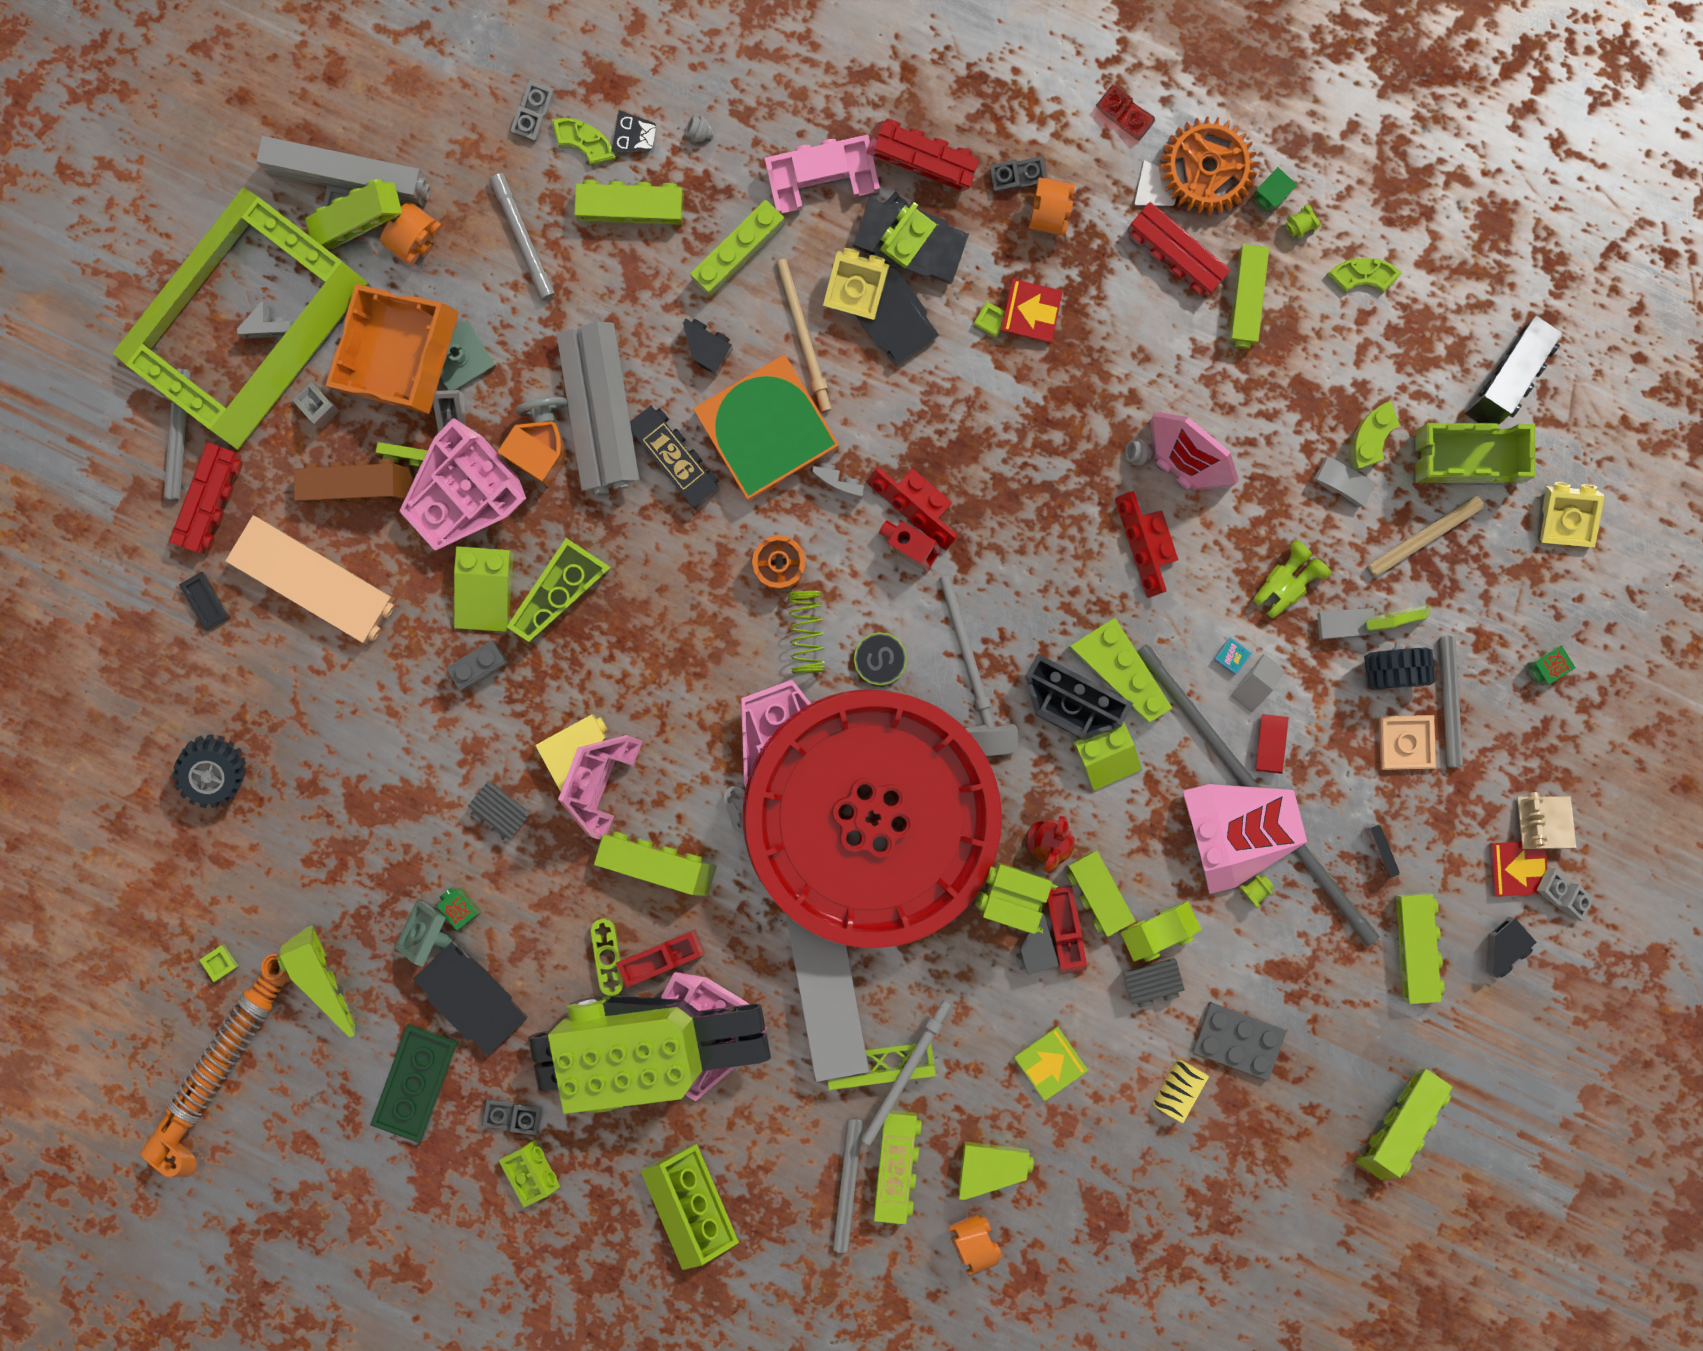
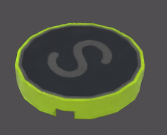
M881 632L870 634L861 640L855 650L854 663L856 671L862 679L870 684L879 686L891 684L901 676L906 667L907 656L905 648L891 634Z

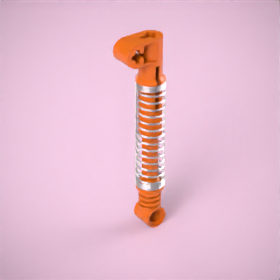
M269 954L263 959L261 975L257 977L258 981H254V986L244 990L240 998H238L239 1005H234V1012L228 1013L229 1019L223 1020L224 1026L218 1028L220 1034H214L213 1038L215 1041L209 1042L210 1048L204 1049L205 1055L199 1056L200 1063H195V1070L189 1071L190 1077L185 1078V1084L179 1086V1092H175L174 1096L176 1099H170L165 1108L166 1114L140 1151V1156L162 1175L186 1178L194 1172L196 1159L179 1141L188 1128L194 1127L195 1123L200 1119L202 1115L200 1110L207 1108L206 1101H212L210 1095L216 1094V1086L221 1087L220 1080L226 1079L224 1075L226 1072H231L230 1065H236V1062L231 1057H241L236 1051L237 1048L245 1050L241 1042L250 1043L246 1034L255 1036V1033L250 1028L260 1029V1026L255 1022L256 1019L262 1022L265 1021L264 1018L268 1017L273 1009V998H276L277 993L281 991L280 987L292 981L287 971L283 972L280 970L279 973L277 971L279 966L277 957H280V954ZM235 1007L241 1008L240 1011L237 1012ZM231 1014L236 1015L234 1020L231 1018ZM226 1021L231 1022L229 1027L226 1025ZM221 1029H226V1032L223 1034ZM216 1036L222 1037L220 1041L216 1039ZM211 1043L217 1044L216 1047L213 1048ZM168 1158L176 1159L175 1162L167 1161Z

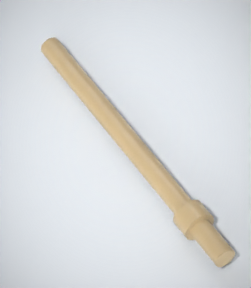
M786 258L780 259L776 263L812 379L810 382L812 392L816 393L821 412H827L831 410L826 392L828 386L825 378L821 376Z

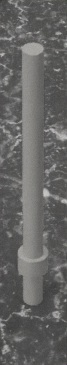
M950 575L940 577L939 579L976 698L974 700L976 710L980 711L984 725L989 729L995 728L990 711L991 701L989 696H986Z
M943 1000L933 1018L930 1017L925 1024L926 1030L861 1139L864 1143L872 1144L935 1034L940 1033L944 1026L942 1022L952 1007V1004Z

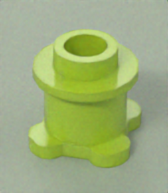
M1309 204L1305 205L1301 212L1294 216L1288 215V222L1285 224L1289 234L1299 239H1302L1308 231L1312 230L1314 232L1317 228L1321 227L1320 221L1316 218Z
M1256 874L1255 879L1248 885L1239 886L1241 891L1257 909L1261 907L1259 902L1268 895H1274L1271 891L1274 886L1265 875L1260 877Z

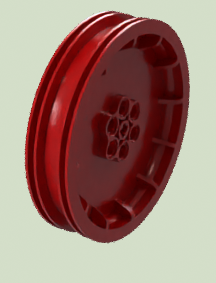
M863 689L841 692L819 699L793 714L771 735L758 754L748 777L743 799L742 823L745 845L756 875L772 899L790 918L810 932L839 944L861 948H885L922 939L943 928L968 907L988 878L990 867H993L1001 838L1002 808L997 781L986 755L973 736L956 719L935 705L910 695L885 690ZM862 784H867L870 787V795L865 799H860L857 795V789ZM889 790H893L897 796L893 804L886 805L883 800L884 794ZM844 804H849L852 808L851 815L846 819L840 818L838 814L839 808ZM869 811L878 814V818L874 819L875 823L873 824L865 821V817L869 816ZM897 816H901L904 819L903 828L898 831L893 830L891 827L892 820ZM852 830H856L860 835L859 841L853 845L848 844L846 840L847 834ZM878 836H883L886 840L885 847L881 850H874L873 840Z

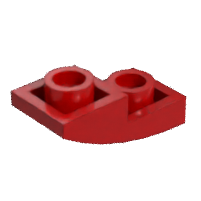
M1262 714L1256 771L1283 774L1289 717Z

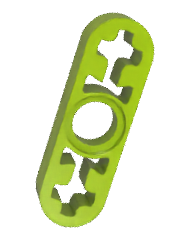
M601 918L595 921L591 927L599 987L605 995L615 996L624 987V981L619 969L618 972H612L613 979L619 981V985L615 986L614 991H611V988L608 986L605 987V982L609 980L608 972L603 974L602 969H612L617 966V962L621 961L616 926L610 919ZM600 923H604L605 927H610L611 932L606 935L607 942L613 940L614 945L607 944L600 948L598 947V942H603L602 934H597L596 929L601 926ZM605 949L612 950L615 954V961L610 965L604 964L600 959V954Z

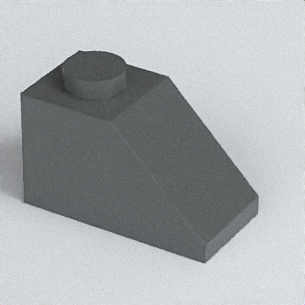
M1042 914L1039 923L1043 933L1037 932L1032 934L1027 932L1019 945L1020 953L1016 954L1020 970L1025 969L1028 975L1059 966L1044 914Z

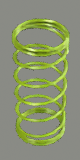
M821 591L788 593L789 601L812 605L791 610L789 612L790 616L815 619L799 622L789 627L793 631L813 633V635L792 639L790 641L792 645L816 648L793 653L791 658L800 661L819 662L792 667V673L825 671L824 666H817L824 664L823 660L794 657L803 653L823 650V646L794 643V641L821 636L824 633L792 628L823 620L821 617L792 614L800 610L821 607V603L792 600L819 598L822 596Z

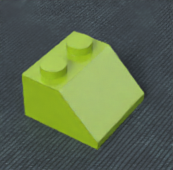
M1123 722L1120 728L1086 740L1078 739L1072 742L1093 791L1142 770L1135 745L1125 722Z

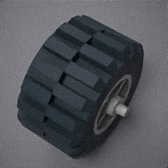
M1394 642L1395 648H1392V650L1371 652L1364 656L1368 689H1396V691H1399V696H1405V690L1408 687L1428 686L1436 682L1432 649L1426 647L1403 649V647H1400V642Z
M207 735L206 739L199 736L196 737L194 742L191 740L187 743L175 762V770L173 772V779L177 780L174 786L176 790H182L180 796L183 799L189 797L190 804L194 805L195 802H198L201 808H206L207 804H211V808H216L220 802L224 805L228 803L230 798H234L246 773L244 768L246 764L245 758H240L242 754L240 748L236 750L233 748L234 742L230 740L229 743L224 742L225 737L220 735L218 739H214V735Z

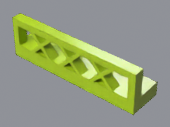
M917 1043L866 1049V1056H870L877 1062L872 1070L867 1073L828 1080L829 1090L895 1082ZM931 1043L927 1048L928 1063L918 1064L909 1080L936 1076ZM910 1050L906 1056L900 1052ZM896 1052L904 1058L898 1067L890 1068L882 1062L888 1053ZM876 1054H883L880 1059L875 1056ZM879 1065H882L884 1068H886L876 1070Z

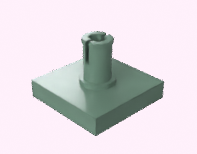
M468 320L454 328L440 377L448 390H459L496 367Z
M417 899L395 945V949L413 964L423 967L433 946L443 950L452 942L450 935L440 932L446 917L426 902Z

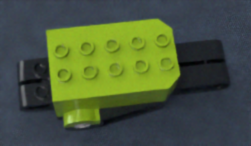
M596 996L580 999L568 1004L569 1015L553 1030L538 1032L528 1037L532 1061L537 1062L533 1067L538 1090L549 1091L559 1089L563 1114L583 1111L594 1113L606 1112L631 1105L679 1100L684 1097L702 1071L759 1064L771 1059L767 1033L763 1032L766 1030L761 1004H746L698 1011L683 999Z

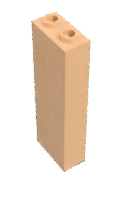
M254 515L226 559V562L365 644H368L370 640L373 642L381 631L380 623L383 618L387 619L391 615L395 607L392 604L395 598Z

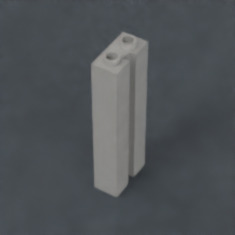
M266 136L261 137L256 162L261 167H264V171L268 175L347 190L363 188L367 186L366 183L370 180L382 179L383 182L395 183L400 203L411 201L416 206L423 207L424 200L429 198L431 186L418 168Z
M596 321L583 325L579 329H570L557 333L582 491H593V495L609 493V488L611 487L615 490L630 487V482L639 480L614 323Z

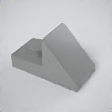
M261 302L237 328V334L243 339L283 337L293 323L285 317L271 318V322H269V307L264 302Z

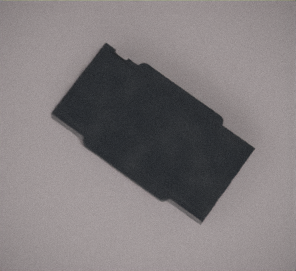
M870 196L852 247L871 255L882 257L885 259V262L924 277H932L951 285L969 233L948 226V222L944 219L920 211L937 225L908 266L904 268L880 250L885 243L880 239L889 227L895 229L899 221L895 218L903 207L910 208V206L897 201L892 204L886 201L883 203L878 201L876 197Z
M889 266L875 319L855 316L876 346L883 348L895 367H897L939 337V334L926 317L927 310L895 267Z
M454 941L445 947L413 978L429 995L428 1001L465 1039H472L487 1055L494 1051L528 1017L512 1001V996Z

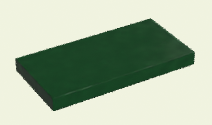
M408 1023L370 1126L417 1143H422L459 1041Z

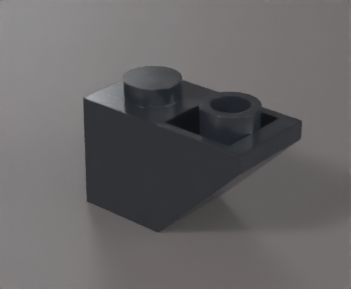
M685 318L683 325L694 364L718 376L733 350L732 345L729 343L730 339L719 332H716L715 335L706 330L707 326L697 319H693L691 322Z
M1506 918L1489 933L1486 972L1492 977L1498 978L1500 976L1502 978L1513 969L1512 964L1519 958L1523 960L1533 952L1532 947L1537 943L1516 918Z

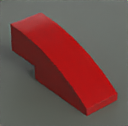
M1072 886L1056 888L1055 890L1051 889L1047 904L1060 975L1086 971L1087 960Z
M696 929L625 958L616 964L627 988L699 958L705 954Z

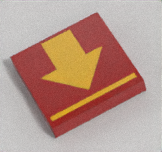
M1012 278L1009 284L1000 331L1052 343L1063 291Z
M1522 841L1490 843L1493 896L1539 895L1540 893L1537 891V888L1547 870L1546 849H1522Z

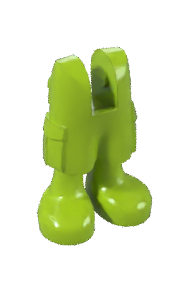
M1297 539L1291 543V556L1286 565H1277L1268 575L1266 583L1253 599L1260 606L1273 592L1279 597V600L1266 613L1272 619L1283 612L1290 604L1293 605L1306 594L1305 585L1315 578L1327 579L1332 574L1331 570L1321 560L1313 558L1306 568L1294 579L1292 574L1312 556V552Z

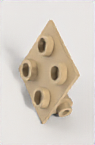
M1532 792L1528 794L1529 797H1517L1522 849H1576L1571 796L1540 797L1538 792Z

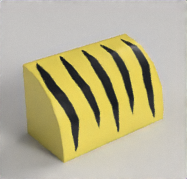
M1177 1057L1152 1105L1179 1122L1184 1123L1209 1076Z

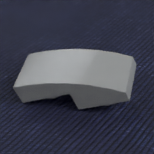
M529 80L522 104L518 106L511 132L536 140L544 124L556 89Z
M1330 457L1324 458L1314 478L1316 482L1331 493H1340L1357 507L1365 506L1375 486L1374 482L1359 472Z
M820 463L819 467L813 466V475L828 487L851 497L863 498L864 486L859 485V480L844 478V482H840V471L835 470L834 465Z
M1374 608L1317 613L1320 639L1377 634L1376 630H1367L1366 624L1368 619L1375 617Z
M1014 724L990 729L986 725L965 728L977 741L986 756L1018 752V728Z
M1547 868L1537 888V891L1548 901L1579 921L1584 920L1594 899L1579 884L1570 883L1557 869Z

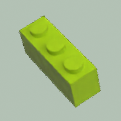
M1093 850L1067 864L1070 871L1066 872V875L1073 887L1078 885L1082 893L1078 897L1085 910L1091 909L1095 916L1091 921L1099 934L1103 932L1108 937L1136 922L1097 850Z

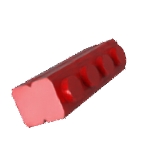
M893 119L882 120L875 125L872 139L867 149L868 155L959 191H965L971 187L979 160L972 156L970 150L960 147L957 150L948 147L949 143L940 138L928 139L924 137L925 133L918 129L910 128L909 131L900 127L901 123Z
M1151 201L1127 229L1130 232L1129 237L1136 244L1141 245L1143 243L1150 249L1149 254L1156 261L1166 262L1170 266L1169 271L1180 280L1182 278L1186 279L1191 284L1189 288L1200 297L1204 295L1208 298L1231 271V269Z
M206 442L169 542L201 554L211 549L214 543L212 532L215 525H220L224 516V511L221 510L224 501H228L233 493V486L231 485L234 475H239L243 466L240 454Z

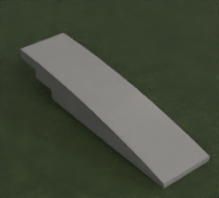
M786 914L816 1082L869 1072L847 946L824 939L810 932Z

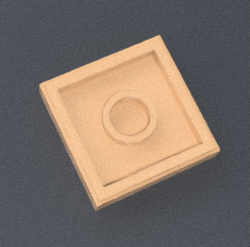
M1434 715L1379 717L1381 770L1436 768Z

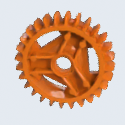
M1209 116L1205 118L1204 124H1201L1199 118H1196L1194 127L1187 121L1184 125L1185 131L1178 127L1175 131L1177 137L1170 135L1168 139L1172 145L1165 144L1163 150L1168 154L1160 156V160L1166 163L1160 165L1159 171L1167 173L1163 174L1160 179L1161 181H1169L1164 190L1173 189L1174 192L1170 199L1172 200L1178 196L1180 198L1178 207L1185 202L1188 203L1187 212H1190L1193 206L1197 207V215H1200L1203 208H1206L1207 216L1212 214L1213 208H1216L1218 214L1223 212V206L1230 211L1233 208L1232 201L1239 205L1242 200L1240 196L1245 198L1249 194L1246 188L1251 189L1254 185V182L1250 179H1254L1257 176V172L1250 169L1256 168L1258 162L1250 161V159L1256 156V151L1248 152L1253 142H1243L1247 133L1238 136V125L1232 130L1229 129L1230 120L1222 126L1220 125V117H1217L1214 124H1210ZM1205 135L1219 137L1227 141L1230 146L1226 148L1204 140ZM1183 158L1187 183L1182 184L1178 178L1175 159ZM1205 158L1215 160L1217 167L1214 171H1206L1203 168L1202 161ZM1233 176L1238 181V184L1227 194L1218 197L1214 192Z

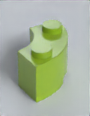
M1391 401L1382 404L1370 412L1357 427L1351 440L1349 451L1350 465L1355 471L1384 460V441L1392 430L1400 426Z
M1189 901L1159 912V915L1147 921L1142 920L1120 932L1133 961L1143 958L1146 962L1160 956L1159 951L1171 945L1179 943V946H1182L1194 940L1193 935L1202 929Z

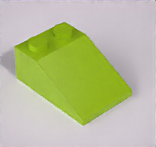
M456 546L454 628L508 632L507 625L509 624L514 553L512 551Z

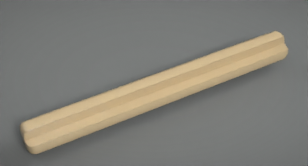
M1478 496L1473 497L1368 565L1369 571L1373 576L1380 575L1485 507L1484 503Z

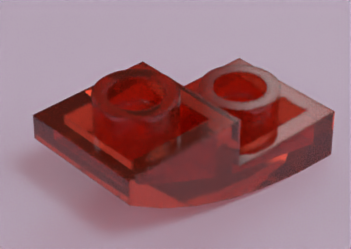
M1111 85L1096 104V107L1138 141L1142 139L1155 122L1153 115L1136 105L1132 97L1114 85Z

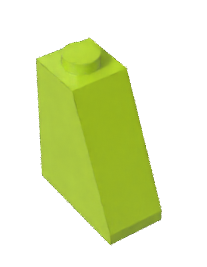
M964 1141L958 1190L959 1199L966 1200L1026 1181L1027 1173H1032L1034 1157H1029L1030 1152L1028 1149Z

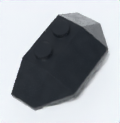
M1037 654L1025 676L1035 715L1082 740L1120 728L1133 705V702L1040 654Z

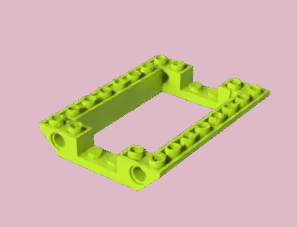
M243 187L113 351V354L209 430L239 450L347 313L355 284L368 286L369 283L261 198ZM250 224L259 233L283 249L325 283L237 396L225 408L222 403L207 394L150 349Z

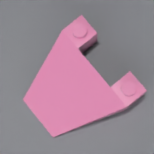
M793 680L741 698L745 788L752 766L771 735L793 714L811 704Z

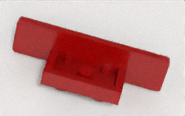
M879 467L873 471L866 481L894 509L900 511L915 527L921 529L927 536L937 541L938 545L944 550H947L958 537L953 530L939 519L953 502L913 468L899 483L894 481Z
M1134 491L1120 495L1115 498L1117 510L1120 514L1146 596L1150 598L1162 594L1167 590L1159 567L1179 560L1163 511L1160 510L1142 515Z

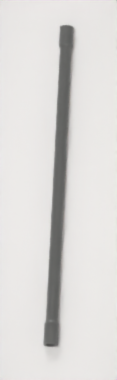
M1147 643L1141 647L1137 653L1147 669L1155 675L1239 783L1247 787H1260L1165 668L1162 660ZM1303 844L1294 850L1295 854L1352 924L1353 929L1367 946L1376 942L1380 938L1378 933L1366 918L1358 912L1309 848Z

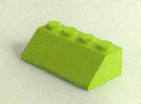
M697 1144L664 1157L640 1170L682 1270L702 1266L739 1243Z

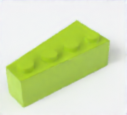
M565 538L507 625V628L530 642L611 567Z
M1116 618L1111 619L1067 647L1117 695L1133 702L1131 709L1145 723H1150L1172 709V706Z
M613 831L612 835L603 834L594 865L690 895H709L717 865L703 862L702 857L689 853L686 856L677 854V849L662 846L661 849L652 847L653 842L638 838L637 842L628 840L629 835Z
M1428 1069L1416 1071L1397 1099L1400 1106L1394 1107L1388 1112L1383 1120L1386 1125L1385 1128L1372 1136L1368 1142L1371 1145V1149L1366 1156L1360 1154L1355 1162L1380 1180L1404 1177L1411 1168L1412 1164L1410 1161L1413 1155L1419 1153L1424 1146L1425 1141L1423 1138L1427 1131H1431L1438 1121L1436 1115L1439 1110L1443 1109L1450 1101L1451 1096L1449 1093L1453 1087Z

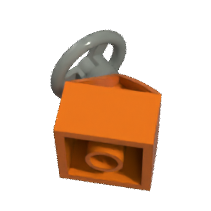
M564 397L540 398L518 405L515 408V413L519 416H532L533 423L515 425L497 451L505 460L547 487L551 485L566 462L564 442L556 423H554L555 418L554 413H552L567 405V399Z

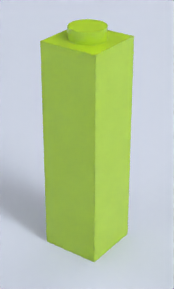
M1243 244L1239 249L1228 343L1235 344L1234 347L1239 349H1250L1251 346H1255L1259 341L1269 247Z

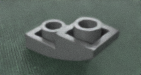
M1044 156L1021 161L1015 159L990 165L995 192L1034 187L1037 185L1038 178H1048Z
M486 1098L481 1125L483 1127L506 1129L510 1132L537 1135L541 1108Z

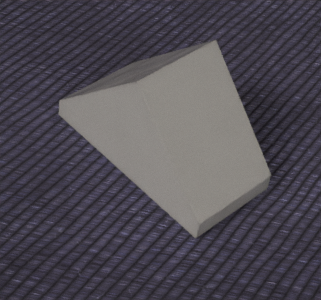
M312 382L293 399L294 403L308 419L321 429L341 411Z
M459 390L436 391L433 405L438 432L452 419H456L466 426L465 396Z
M1263 654L1231 696L1253 712L1275 689L1285 669Z

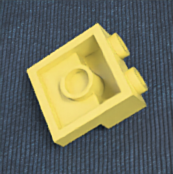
M844 248L843 252L838 251L836 254L823 306L874 320L890 265L884 264L885 259L882 257L870 255L869 259L859 257L860 252Z
M1555 482L1554 487L1546 486L1542 508L1544 518L1540 541L1550 544L1595 547L1605 496L1600 491H1597V487L1593 485L1582 484L1580 489L1570 488L1571 485L1568 483Z

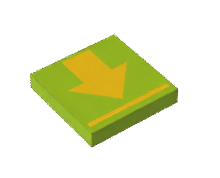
M1058 1026L1014 1055V1058L1044 1101L1089 1071Z

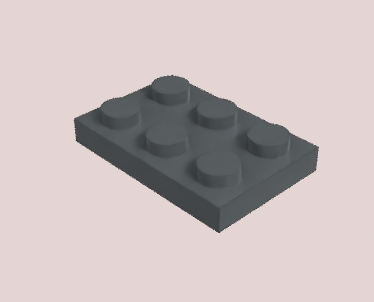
M1210 1002L1192 1052L1269 1081L1287 1030Z

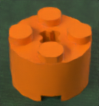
M1038 178L1029 229L1066 236L1068 221L1064 219L1071 215L1073 201H1069L1068 198L1073 199L1075 184L1049 178Z
M409 201L401 206L402 214L394 222L389 220L382 232L380 241L382 246L412 266L419 255L425 257L430 252L433 246L430 241L440 232L442 224Z
M774 535L764 539L755 549L752 565L754 573L761 584L770 589L781 591L792 588L799 583L805 573L806 560L803 549L796 541L788 536ZM778 556H781L783 561L787 560L786 565H782V569H776V566H772V562H775Z
M976 1213L947 1226L948 1232H954L955 1234L951 1241L961 1264L965 1263L970 1268L965 1270L968 1277L999 1264L998 1259L1003 1256L997 1242H991L988 1233L992 1232L986 1217H979Z

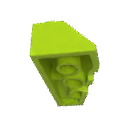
M313 925L308 926L281 946L280 957H277L279 966L283 972L287 971L290 979L351 1038L355 1036L354 1021L341 993L336 994L335 992L338 990L336 977L333 971L326 970V953Z

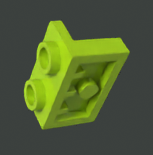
M913 202L910 208L903 207L895 218L899 221L895 229L889 227L880 239L885 242L880 250L904 268L908 266L937 225L916 209L918 204Z
M536 1140L498 1160L523 1208L549 1196L560 1187L555 1173L550 1168L544 1152Z

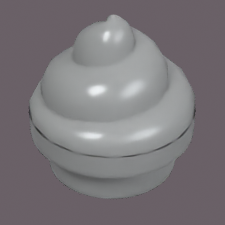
M692 116L686 127L685 136L690 137V141L696 143L712 138L713 133L706 118Z
M1143 439L1129 441L1125 449L1126 460L1138 466L1145 464L1154 454L1149 444Z

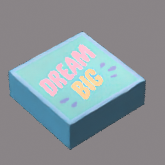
M1230 637L1214 660L1236 675L1252 652Z

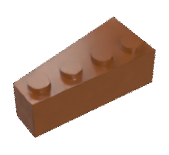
M390 459L378 460V464L369 465V461H353V466H345L344 462H329V467H320L318 463H306L304 468L294 469V501L303 503H341V499H344L346 502H366V498H369L371 501L393 502V497L405 500L415 479V470L396 465L394 460Z

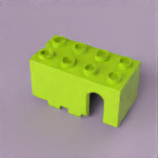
M1427 423L1415 430V451H1421V459L1415 462V483L1522 484L1536 478L1535 424H1517L1512 428L1499 429L1498 423Z
M994 861L993 867H990V872L986 879L984 891L980 890L976 897L975 905L978 908V913L984 918L1032 934L1037 932L1043 933V929L1039 925L1043 914L1041 912L1044 903L1047 902L1050 890H1055L1058 886L1042 876Z

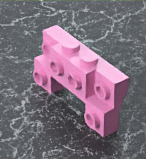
M863 135L837 142L836 139H828L822 141L819 146L801 145L796 147L795 151L765 157L775 209L780 214L802 210L800 188L850 178L854 198L880 192L873 156L867 154L870 143L869 136Z

